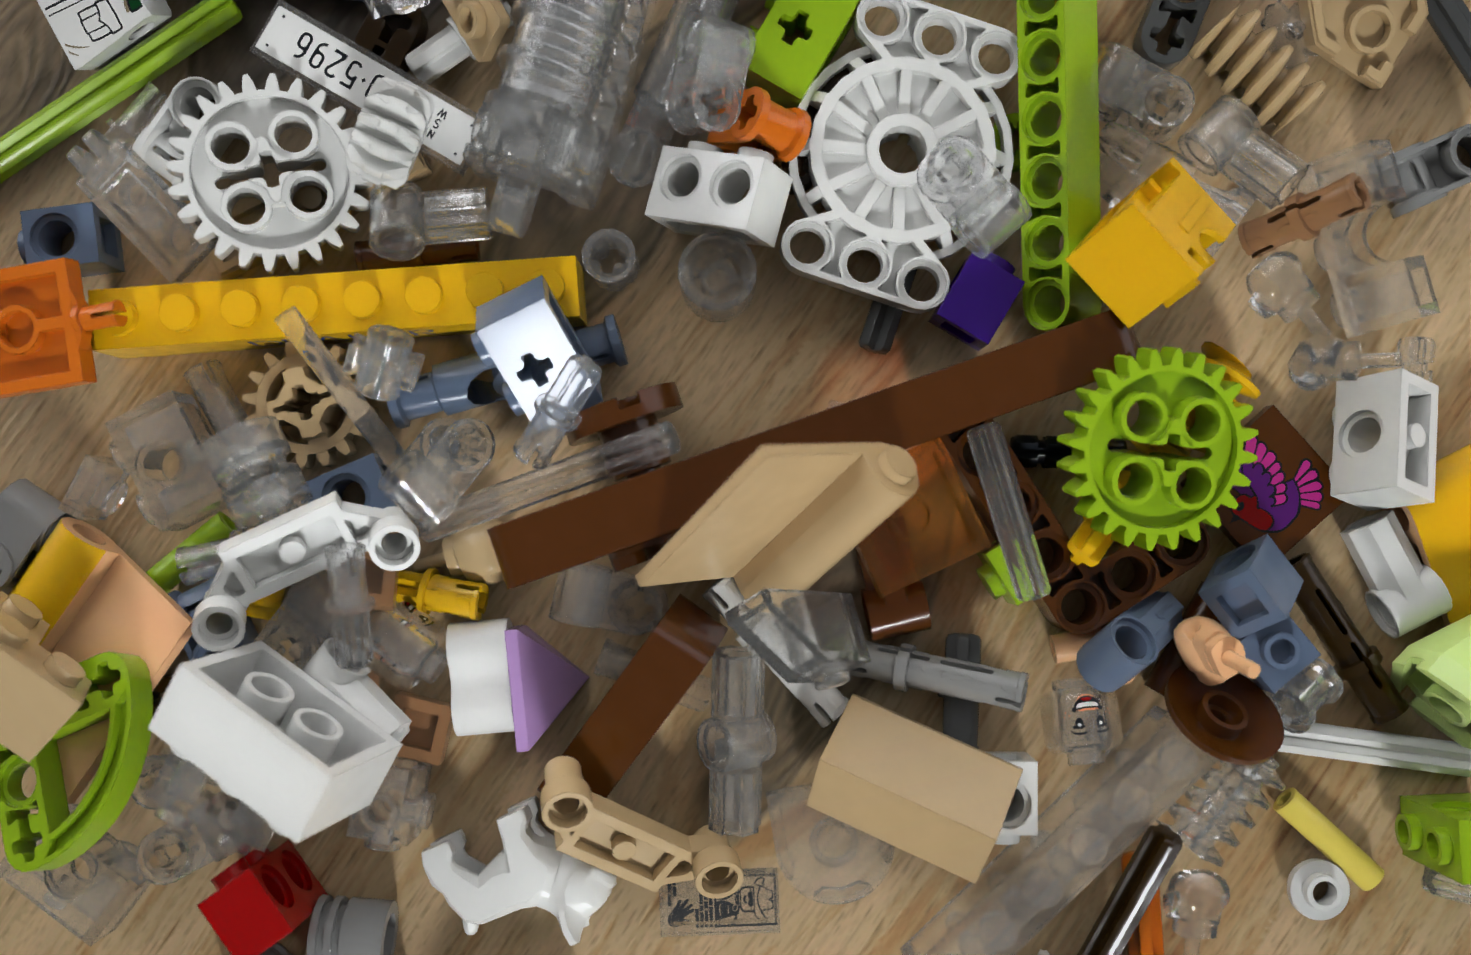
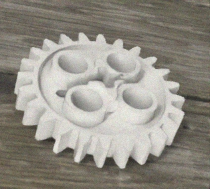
M269 73L265 89L256 90L250 76L244 74L242 77V92L234 94L224 82H219L218 90L222 101L216 105L201 95L197 96L196 100L204 115L199 120L192 116L181 114L179 119L190 133L189 138L170 137L168 141L174 150L184 155L183 159L165 162V169L169 174L184 179L183 182L168 188L169 195L174 200H190V203L177 213L178 217L183 223H193L202 220V223L193 235L197 242L203 244L217 237L218 241L214 254L218 259L224 260L236 249L239 251V266L242 270L247 271L255 258L259 257L263 259L268 275H274L278 259L284 258L287 259L293 272L299 273L301 265L300 255L306 253L319 266L324 264L320 246L325 243L341 252L344 249V244L337 233L340 228L353 233H358L360 230L359 223L350 215V211H369L370 207L369 201L357 194L356 190L373 187V183L363 180L361 175L347 168L346 150L354 127L344 130L340 129L347 117L346 109L341 106L326 113L324 109L327 97L326 92L322 89L316 92L309 100L303 98L302 80L299 78L294 80L288 92L280 91L275 73ZM291 127H299L306 130L312 136V139L304 150L289 152L278 145L280 134ZM231 138L241 139L250 146L247 157L236 164H227L217 159L216 152L218 147L225 140ZM316 161L326 163V168L322 171L301 170L295 172V169L304 168ZM269 163H275L278 171L282 172L279 175L280 185L275 187H268L264 178H260L265 173L264 165ZM221 179L248 180L231 185L227 189H218L216 187V183ZM304 186H316L326 193L327 200L320 210L304 212L293 205L295 193ZM245 197H254L265 204L263 217L251 225H243L232 219L234 205Z

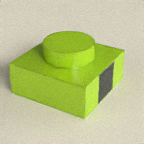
M995 540L976 552L983 563V566L976 569V572L989 594L995 600L1003 596L1007 603L1018 606L1038 594L1007 541Z

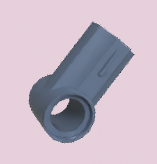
M1156 591L1115 617L1086 642L1077 653L1076 663L1084 680L1094 689L1102 692H1114L1152 664L1159 652L1173 639L1175 627L1183 621L1182 610L1184 606L1169 591Z

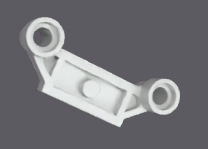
M334 491L221 542L218 555L222 563L210 588L205 593L203 601L195 609L191 627L192 636L198 645L209 651L222 652L232 649L244 637L247 620L246 609L249 604L364 551H368L372 561L384 570H404L410 567L420 554V539L417 527L411 521L409 514L400 507L390 506L382 509L341 500L337 491ZM390 532H399L396 534H388Z

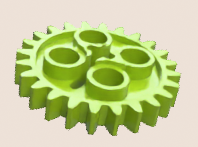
M1162 346L1160 352H1158L1155 348L1139 347L1136 360L1132 356L1117 354L1114 356L1116 374L1110 370L1095 368L1093 375L1098 385L1095 391L1080 387L1075 390L1085 406L1081 412L1064 410L1063 416L1076 426L1074 433L1057 436V442L1072 447V455L1056 462L1057 468L1075 474V477L1069 480L1062 489L1067 494L1082 497L1076 504L1074 511L1088 519L1093 517L1090 528L1106 536L1111 533V540L1128 547L1134 542V545L1142 549L1153 551L1158 542V544L1174 550L1178 546L1179 534L1195 542L1201 540L1199 522L1219 528L1222 524L1216 509L1220 505L1233 509L1239 506L1230 490L1233 485L1250 486L1251 481L1241 474L1239 469L1241 464L1257 461V455L1243 450V442L1256 437L1258 430L1241 426L1240 421L1253 411V406L1232 402L1243 386L1238 382L1222 381L1226 367L1212 363L1205 364L1206 355L1189 351L1183 354L1182 348ZM1137 402L1139 415L1134 425L1129 428L1127 414L1129 408ZM1194 408L1196 419L1193 427L1187 432L1186 419L1189 412ZM1112 439L1131 440L1151 445L1171 443L1186 448L1205 447L1206 454L1202 458L1184 457L1164 452H1150L1148 455L1129 449L1109 450L1108 443ZM1129 465V480L1119 490V474L1125 466ZM1186 470L1187 480L1185 486L1177 493L1176 484L1178 478Z

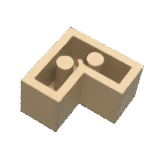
M0 590V744L27 762H30L81 707L92 681L85 677L84 669L73 658L61 652L50 653L39 645L50 624L42 619L43 614L35 604L18 594H11L9 596Z

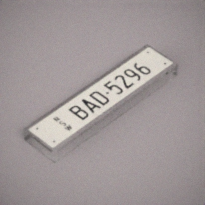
M278 0L249 50L257 58L294 79H301L302 84L314 91L324 90L328 99L356 115L360 113L372 84L383 77L397 82L402 80L418 87V91L432 97L434 105L432 119L420 152L461 176H464L492 127L490 120L283 0Z

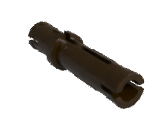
M1303 553L1288 560L1304 580L1295 602L1336 663L1332 670L1340 681H1348L1374 724L1387 723L1401 716L1407 711L1409 704L1402 698L1381 666L1382 654L1376 646H1368L1345 611L1342 603L1337 599L1316 567L1310 553Z

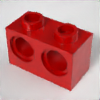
M288 839L273 851H270L266 844L262 843L212 878L210 881L217 891L199 903L197 907L231 955H260L294 931L313 913L318 898L322 894H327V892Z

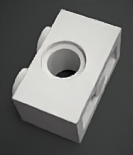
M1403 368L1336 382L1335 406L1332 411V423L1334 426L1332 462L1329 467L1330 496L1367 511L1435 503L1438 385Z

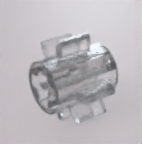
M373 325L368 329L367 336L355 333L353 342L348 345L342 370L347 373L356 374L354 387L362 395L379 401H393L399 397L401 389L409 393L414 392L425 355L412 352L415 340L406 331L389 325Z

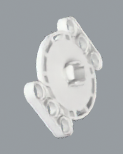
M861 0L854 16L853 30L862 48L848 52L827 66L814 80L798 108L807 111L809 105L818 110L812 125L810 138H808L805 147L798 155L808 157L809 176L814 188L805 193L798 172V159L795 157L789 161L788 174L793 178L791 186L798 206L806 218L796 220L787 227L781 238L779 253L786 268L798 276L910 313L922 314L931 311L943 302L949 292V275L939 260L952 256L979 236L996 216L1009 189L1014 162L1012 130L1002 102L994 90L1006 86L1018 73L1017 36L1005 28L921 0ZM880 6L891 10L897 18V29L886 36L872 33L867 28L864 20L865 14L870 9ZM937 25L948 29L953 36V49L943 55H936L927 51L921 39L922 32L926 28ZM994 44L1004 48L1010 58L1009 69L1000 74H992L984 70L978 58L979 50L982 47ZM869 58L873 59V62L867 64L863 61ZM848 68L850 73L840 79L829 93L820 91L832 77ZM977 94H980L985 102H982ZM992 116L1000 134L1001 151L996 149L995 133L990 120ZM900 133L910 136L907 145L916 153L920 167L908 173L894 172L887 168L881 160L879 147L885 142L896 141ZM994 168H998L1001 170L997 190L991 203H989L984 194L991 182ZM821 202L827 212L817 214L812 206ZM971 212L981 217L969 233L953 243L951 231L958 227ZM804 231L813 232L818 235L824 245L823 256L818 261L810 264L801 263L796 260L790 250L791 239L796 234ZM935 240L939 250L932 252L926 243ZM859 250H866L875 254L881 266L879 276L874 281L867 283L853 279L847 268V261L851 254ZM915 269H925L930 272L937 283L934 297L924 302L912 299L907 294L904 286L907 273Z

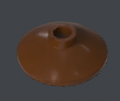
M1184 664L1178 667L1167 680L1164 698L1172 720L1192 743L1206 753L1233 764L1258 765L1270 760L1280 749L1284 740V726L1281 716L1266 693L1244 675L1238 672L1222 684L1208 686L1200 682L1196 674L1188 670Z

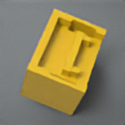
M1172 157L1112 207L1065 260L1129 329L1161 304L1168 308L1200 284L1197 278L1216 261L1205 249L1216 241L1221 244L1226 240L1236 224L1182 165Z

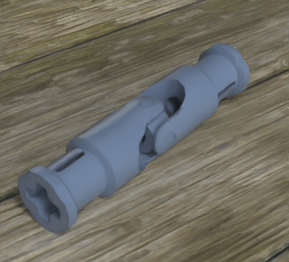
M614 314L604 316V322L575 331L595 368L614 362L619 367L628 364ZM474 353L432 365V371L400 381L395 377L383 379V391L392 420L397 428L402 429L409 427L413 419L444 411L449 416L504 400L506 398L502 390V383L506 381L496 365L487 367L479 355ZM484 370H492L493 382L476 379Z

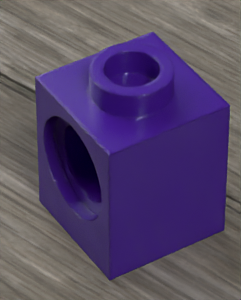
M973 251L962 263L949 286V292L944 301L936 307L928 322L979 351L990 343L1025 281L1013 275L1015 267L1002 257L990 252H984L983 256H980Z

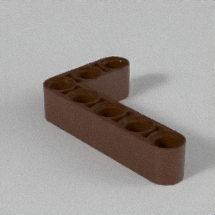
M993 419L931 440L993 538L998 541H1007L1038 592L1032 599L1044 618L1051 625L1074 634H1087L1095 631L1197 566L1206 557L1210 548V536L1207 528L1202 522H1199L1201 540L1195 542L1184 537V545L1181 551L1174 557H1171L1165 551L1164 546L1158 544V542L1153 551H1147L1134 545V542L1128 547L1114 541L1098 565L1094 567H1089L1084 563L1076 565L1070 560L1072 553L1067 548V543L1070 540ZM970 438H978L984 441L990 450L988 465L981 471L974 470L965 463L963 448ZM1007 487L1015 490L1022 501V509L1019 515L1011 521L1004 520L996 509V498ZM1044 538L1052 546L1053 560L1046 569L1037 571L1030 564L1028 552L1036 540ZM1127 557L1133 564L1134 578L1127 587L1119 589L1113 581L1112 570L1119 559ZM1078 589L1084 596L1085 609L1077 619L1068 621L1061 611V602L1069 591Z

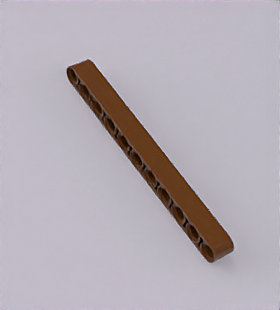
M1108 310L510 520L488 529L487 532L506 587L509 590L681 529L761 445L881 442L899 446L905 450L1075 390L1078 387L1096 382L1093 375L1095 368L1110 370L1116 374L1114 356L1117 354L1132 356L1136 360L1137 350L1141 346L1134 327L1132 326L1128 329L1112 310Z

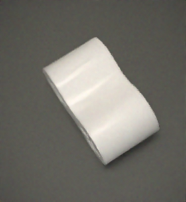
M509 618L449 623L447 626L446 656L451 681V716L456 736L514 732L505 630L513 627Z

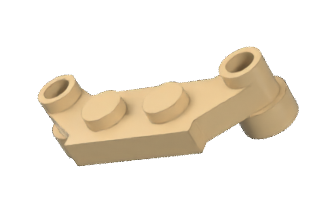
M559 756L546 764L544 768L545 786L540 793L541 814L545 825L555 831L556 850L655 893L662 885L694 880L696 889L701 895L707 898L720 899L732 895L741 887L744 875L739 856L730 847L727 833L721 826L706 825L699 828L694 835H685L591 792L590 786L583 778L581 765L575 758Z

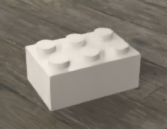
M262 640L180 663L148 727L151 732L169 745L175 755L192 762L214 779L224 793L240 799L267 820L272 830L280 835L289 837L296 844L369 806L403 745Z

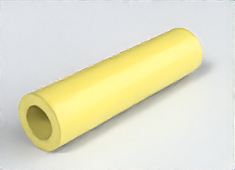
M1295 788L1286 789L1276 798L1273 809L1326 858L1337 865L1360 889L1369 891L1381 882L1385 873L1384 869Z

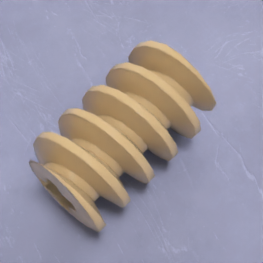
M1239 5L1198 41L1188 54L1194 60L1212 53L1213 56L1204 71L1205 74L1210 77L1227 70L1229 74L1220 88L1222 93L1225 95L1243 88L1245 91L1236 108L1241 112L1259 105L1261 109L1252 122V126L1258 129L1274 122L1276 128L1270 136L1272 137L1312 104L1323 93L1326 84L1323 80H1319L1303 87L1301 83L1308 73L1310 66L1303 62L1286 69L1285 65L1294 48L1291 45H1286L1270 51L1269 47L1278 30L1275 27H1270L1255 34L1253 29L1262 13L1259 9H1255L1239 16L1236 13L1240 7Z

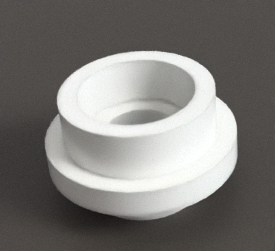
M1312 858L1297 864L1291 870L1287 879V894L1293 907L1304 916L1313 920H1328L1341 913L1347 905L1350 896V885L1345 873L1337 865L1325 859ZM1326 881L1328 884L1326 894L1320 900H1315L1313 897L1315 886L1320 882Z

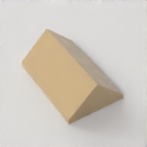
M853 693L819 759L806 805L976 884L998 839L1023 768Z

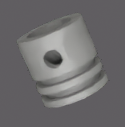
M322 894L317 900L310 920L306 948L307 955H394L399 921L397 902L395 900L352 897L349 900L348 897L339 895L334 899L331 895Z

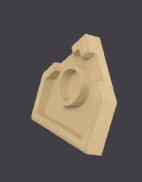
M1298 0L1305 47L1370 90L1383 87L1395 68L1393 65L1394 61L1410 36L1416 35L1429 14L1427 0Z

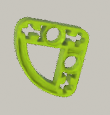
M105 652L80 662L79 664L85 671V677L92 681L81 707L30 762H27L0 744V825L5 854L8 862L14 869L21 872L53 870L73 861L101 839L128 803L145 763L151 731L148 727L153 719V694L150 672L147 664L139 656ZM116 681L113 684V691L99 690L97 686L107 685ZM110 718L106 746L98 771L87 793L70 815L57 740ZM31 766L36 773V786L34 792L27 798L22 790V778L27 768ZM30 810H38V814H30ZM42 838V844L36 846V841Z

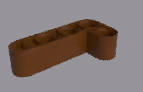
M681 593L562 754V756L573 757L580 763L583 778L590 786L591 792L607 798L705 668L728 630L726 626ZM545 779L537 788L539 792H541L543 787L545 786Z

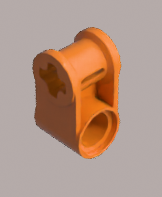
M754 86L743 90H723L706 143L719 147L725 153L738 154L739 147H753L774 156L773 162H789L800 154L807 143L812 126L811 117L808 112L801 108H785L771 100L769 93L760 87Z

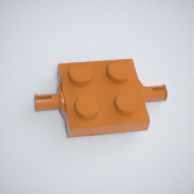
M63 257L0 269V399L97 383L91 344L92 331L125 326L127 316L117 314L127 311L120 300L88 306L84 298L79 260Z

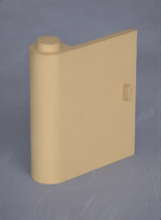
M881 442L761 445L636 574L635 578L639 587L733 577L740 593L750 606L758 612L775 616L782 613L916 493L919 488L916 463L903 448Z

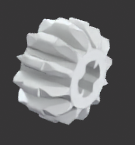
M383 77L372 84L369 94L365 97L362 109L358 114L355 127L351 133V140L346 150L347 155L345 159L348 170L361 175L363 180L377 186L383 184L396 190L405 184L414 167L434 111L432 97L418 91V87L402 80L397 82Z

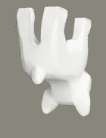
M537 796L512 805L507 809V814L496 820L504 849L487 865L467 854L465 851L467 840L462 829L438 838L430 844V847L421 852L423 867L431 885L443 894L448 905L462 918L463 929L467 935H474L478 931L479 924H485L519 909L539 907L556 916L570 946H573L580 942L583 928L590 925V916L606 902L612 888L617 884V876L556 850L555 836L546 831L538 821L540 804Z

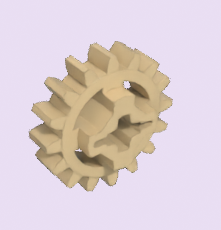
M310 339L306 352H304L300 344L288 341L285 342V358L270 352L263 355L266 364L270 368L266 374L250 371L248 377L258 384L259 387L257 393L242 395V401L256 405V413L244 419L245 426L262 427L263 432L255 441L258 447L268 449L277 445L273 460L280 463H289L296 455L297 468L312 469L317 456L322 466L333 467L337 465L335 451L338 450L347 456H354L358 453L355 444L352 442L355 435L371 437L373 432L362 424L364 416L377 415L379 408L366 404L364 396L373 393L377 388L374 383L357 379L366 368L362 362L353 360L344 365L348 352L344 348L334 345L326 354L324 342ZM314 366H324L330 369L339 377L341 382L324 383L320 372L315 371ZM285 381V384L283 385V387H282V389H281V391H280V393H279V395H278V397H277V399H276V395H277V392H278V390H279V387L281 386L282 382ZM310 394L324 397V399L320 400V403L311 407L312 415L294 412L301 410L302 406L310 403ZM347 409L345 419L337 430L336 424L343 411ZM286 425L298 427L301 437L307 439L308 444L295 441L281 427Z

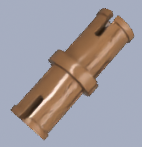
M1352 172L1315 192L1313 191L1306 195L1302 192L1296 193L1286 198L1284 205L1276 208L1274 211L1240 224L1238 227L1239 241L1248 256L1252 255L1253 259L1297 239L1308 241L1319 236L1321 229L1331 225V223L1369 209L1371 206L1369 191L1362 178L1357 176L1355 172Z

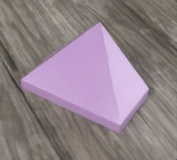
M518 625L505 630L516 751L526 752L541 738L588 680L589 676L528 626Z

